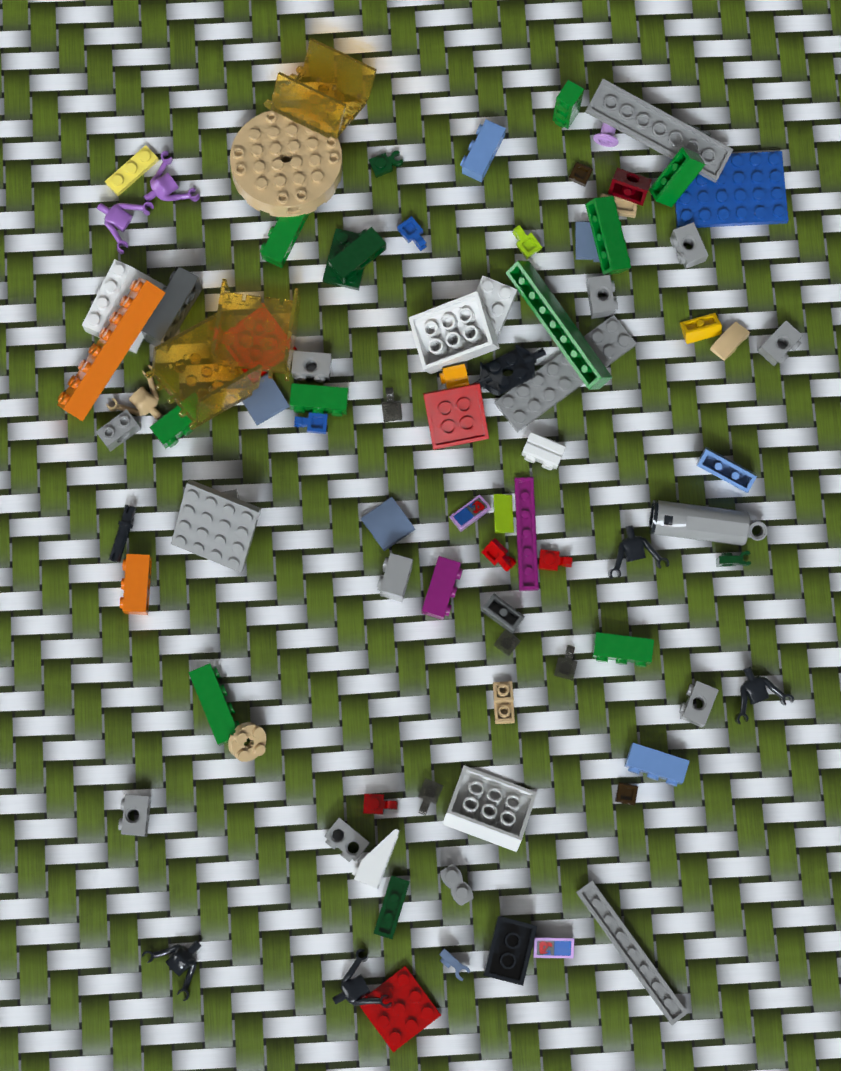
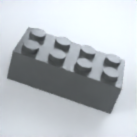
M178 267L177 271L172 272L169 278L170 283L162 289L166 292L141 330L146 342L165 352L203 289L199 277L181 267Z

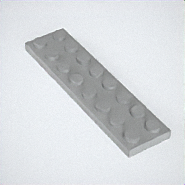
M602 79L585 113L670 159H673L682 147L698 153L706 164L699 174L714 183L717 182L733 151L732 148L605 79Z
M614 315L584 336L605 367H608L637 344ZM561 353L537 370L534 378L511 389L497 399L494 404L518 433L584 383L563 353Z

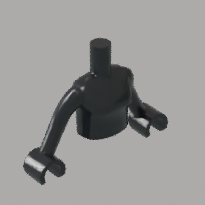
M633 525L626 526L628 538L623 539L619 543L615 567L609 570L608 576L610 579H613L612 572L616 571L618 578H620V567L624 553L626 562L646 558L644 546L657 561V568L661 569L660 562L662 560L665 562V566L668 567L669 560L662 558L646 538L635 536Z
M747 667L743 670L748 680L740 687L741 709L740 713L735 715L734 720L739 725L741 724L740 716L744 717L745 722L748 721L749 718L746 715L747 696L751 705L769 698L766 686L780 697L782 705H786V697L789 698L791 703H793L794 697L790 694H784L767 678L755 677L751 667Z
M196 940L189 948L177 944L157 952H143L142 957L146 953L151 954V959L147 963L152 962L154 958L173 953L165 962L179 977L189 968L183 988L177 993L179 995L182 991H185L187 997L183 1001L189 999L190 992L188 989L197 967L194 953L201 947V944Z
M358 949L356 960L341 981L342 992L332 997L334 1003L338 1004L346 999L353 1006L381 1004L384 1008H390L392 1002L383 1004V1000L388 998L389 995H382L381 998H363L371 992L361 974L351 979L360 963L368 960V956L359 958L360 953H363L365 950Z

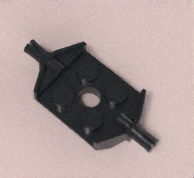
M516 344V349L485 365L480 362V379L474 383L479 382L480 388L483 387V389H487L490 393L499 396L534 378L536 359L546 355V352L541 348L533 353ZM507 370L513 371L511 376L503 375Z

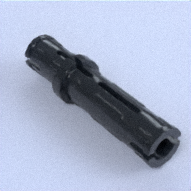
M129 505L124 506L121 521H118L119 528L108 559L117 563H121L130 529L133 528L132 522L137 510L136 507H129Z

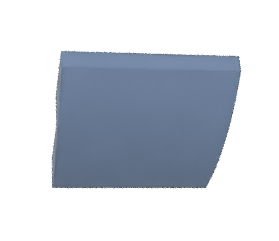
M575 222V260L600 262L590 222Z
M270 374L237 391L239 398L257 426L289 408V404Z
M392 497L361 518V521L383 551L415 530L412 523Z

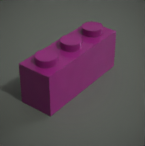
M441 556L438 557L421 614L444 620L445 616H449L452 605H449L451 597H455L458 588L454 585L456 579L460 580L463 569L460 568V562Z

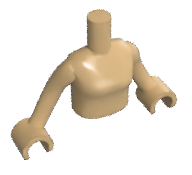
M148 365L149 369H151L149 374L142 370L143 375L147 378L151 394L144 387H140L129 398V401L136 409L118 404L116 399L112 398L115 406L109 407L106 404L110 411H125L127 409L130 414L136 416H145L150 413L156 420L163 416L155 408L159 401V395L154 384V369L151 365Z

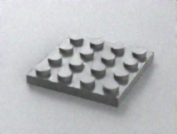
M189 479L186 484L171 544L241 573L245 567L261 508Z

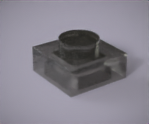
M505 629L494 643V646L509 657L521 640Z

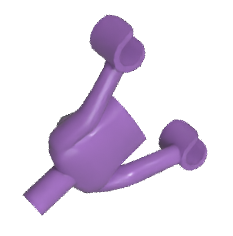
M163 151L161 153L162 164L150 180L152 191L143 196L145 200L149 202L157 196L163 201L190 199L194 202L198 201L200 194L191 196L195 193V188H191L188 193L170 195L179 187L168 172L162 176L166 166L173 161L172 157L164 159L169 153L168 151Z
M145 202L144 205L117 203L111 208L102 203L98 205L97 209L106 214L104 224L118 243V253L124 254V251L119 247L123 245L128 248V244L121 239L115 228L124 232L133 218V215L124 209L141 210L148 216L150 212L145 208L150 207L154 209L151 202Z

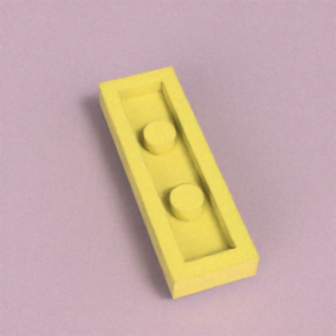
M145 145L112 174L105 183L117 196H120L155 165L159 159Z

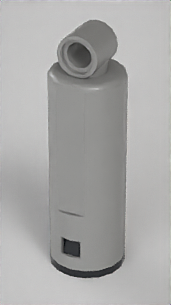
M653 500L651 506L649 534L742 546L746 544L748 538L758 541L764 539L768 533L767 527L763 522L759 520L750 521V515L747 511ZM759 525L761 527L760 533L753 535V527Z

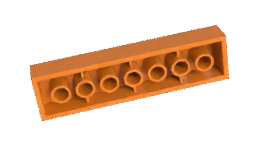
M138 278V280L135 279L129 287L131 291L121 299L119 303L120 308L117 312L114 311L109 318V325L101 330L98 336L100 339L90 347L88 351L89 356L86 360L83 359L78 366V373L70 378L67 384L69 387L57 399V405L82 422L166 293L146 279Z

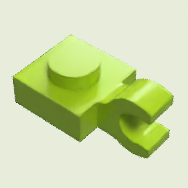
M520 225L513 229V235L519 240L516 246L526 259L542 249V246L532 232L526 235Z

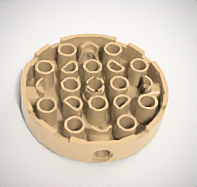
M281 108L259 114L240 129L232 143L230 165L233 182L238 193L251 207L258 211L270 213V216L294 217L309 214L331 199L341 181L342 150L338 137L325 121L307 111Z

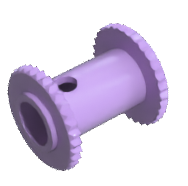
M604 122L601 132L593 136V140L597 144L605 147H615L619 142L614 137L616 129Z

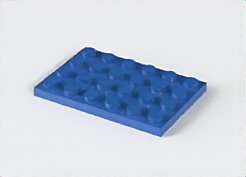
M782 151L731 153L716 183L698 174L675 203L676 227L680 228L693 222L696 228L787 224L788 211Z

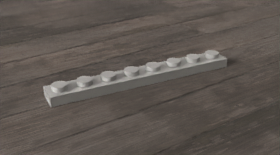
M590 881L579 889L576 894L669 1023L673 1025L688 1014L594 882Z

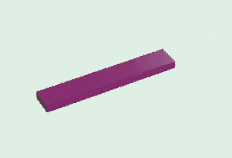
M534 477L514 478L519 591H538Z

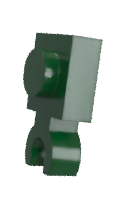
M399 151L392 152L389 157H387L386 153L369 159V164L376 178L392 172V166L398 167L403 165V159L398 161L394 159L400 155Z

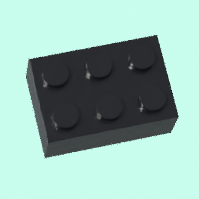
M497 916L483 975L523 986L537 926Z

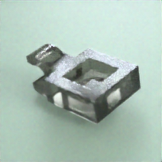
M393 387L385 388L387 402L381 403L384 422L402 420L400 400L394 401Z
M567 645L564 658L558 657L554 672L555 677L573 681L577 661L572 660L575 647Z
M425 778L418 798L423 799L418 813L426 816L430 803L437 804L444 785Z

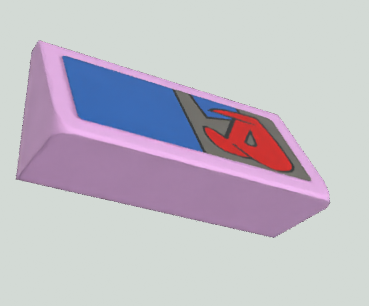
M478 495L449 516V518L458 530L462 532L491 510V506L481 495Z
M535 937L534 958H574V938Z

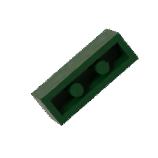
M372 227L368 230L364 229L355 241H349L340 253L336 252L330 257L329 268L345 284L386 250V242Z

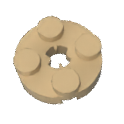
M245 722L234 729L236 732L233 736H230L228 748L236 759L241 762H248L265 753L266 734L263 728L252 722ZM249 738L250 743L248 745H244V743L247 742L246 740Z

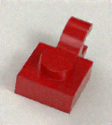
M496 538L491 540L481 552L494 566L499 563L507 572L517 563L512 557L506 556L508 550Z
M541 549L538 569L558 571V566L572 567L573 558L559 557L560 551Z
M364 793L363 814L383 815L384 809L397 810V801H384L383 794Z

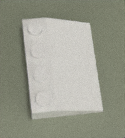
M114 259L82 324L85 332L98 337L104 327L107 328L110 323V316L114 311H118L121 299L129 294L131 291L129 287L135 279H146L161 290L167 286L132 266ZM142 332L139 333L129 351L137 354L144 339Z
M478 291L409 317L423 370L430 374L441 371L442 368L451 367L500 349L494 328Z
M464 765L443 825L517 852L537 792Z
M394 829L361 860L360 864L356 863L352 875L355 876L354 880L379 889L398 839L399 830Z

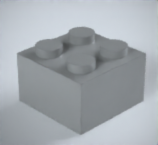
M390 553L389 558L385 557L383 564L384 577H379L377 590L380 591L381 597L403 602L413 567V559Z

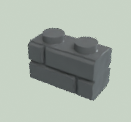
M496 594L490 597L481 611L511 634L516 631L525 618L523 614L519 611L516 612L515 608Z

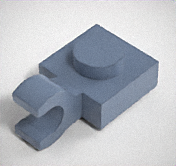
M443 949L439 954L442 957L440 961L447 968L450 966L455 968L457 979L463 981V978L459 975L460 970L465 969L469 973L470 969L461 964L446 949Z

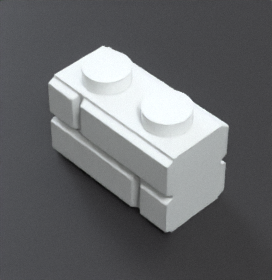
M531 431L522 451V456L528 462L535 463L536 461L541 463L542 467L547 470H557L566 446Z

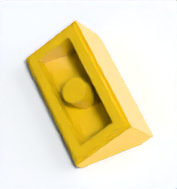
M716 313L680 322V327L687 344L722 334V324Z

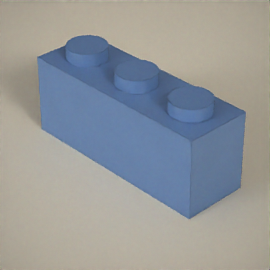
M487 119L483 125H479L476 132L478 136L476 140L471 141L468 148L470 152L461 161L462 174L477 181H483L505 137L506 128Z
M705 447L697 462L698 467L746 493L749 492L757 478L756 473Z
M632 743L624 767L629 768L628 771L631 773L639 774L643 772L650 779L658 781L661 778L666 780V784L677 787V784L681 785L684 782L689 760Z

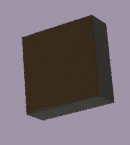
M576 162L568 180L585 187L593 169Z
M619 782L615 802L635 806L638 786Z

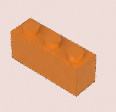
M127 554L126 559H123L122 565L123 571H125V578L121 580V589L124 590V595L120 597V609L125 614L148 615L152 557L142 554Z

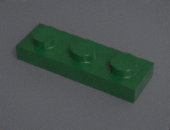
M394 876L390 877L373 934L393 940L410 881Z

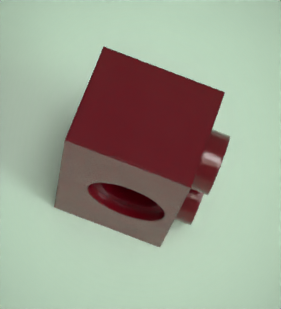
M617 168L608 194L643 206L652 179Z

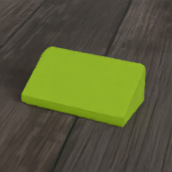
M493 494L495 534L514 533L512 495Z

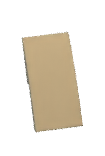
M734 322L712 345L710 351L725 361L749 337L750 332L739 323Z
M512 681L493 682L495 724L515 723Z

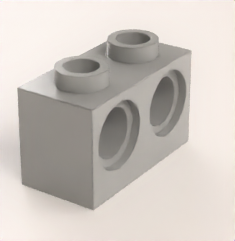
M338 818L325 834L327 838L325 843L333 849L338 847L343 851L340 855L348 862L351 860L356 862L370 844L341 818ZM337 829L344 832V837L340 841H336L333 838V832ZM351 842L359 844L357 853H350L348 851V845Z

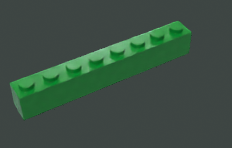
M518 260L506 272V275L588 390L601 389L612 378V375L530 261Z

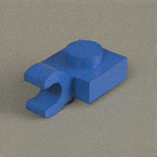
M412 216L397 226V230L408 243L414 241L420 251L427 247L425 245L426 241L420 236L423 233V229Z
M309 412L308 418L295 416L294 427H307V433L326 434L328 414Z

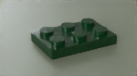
M335 229L323 276V283L359 291L365 267L345 284L329 268L330 257L336 252L340 253L349 241H355L359 233Z

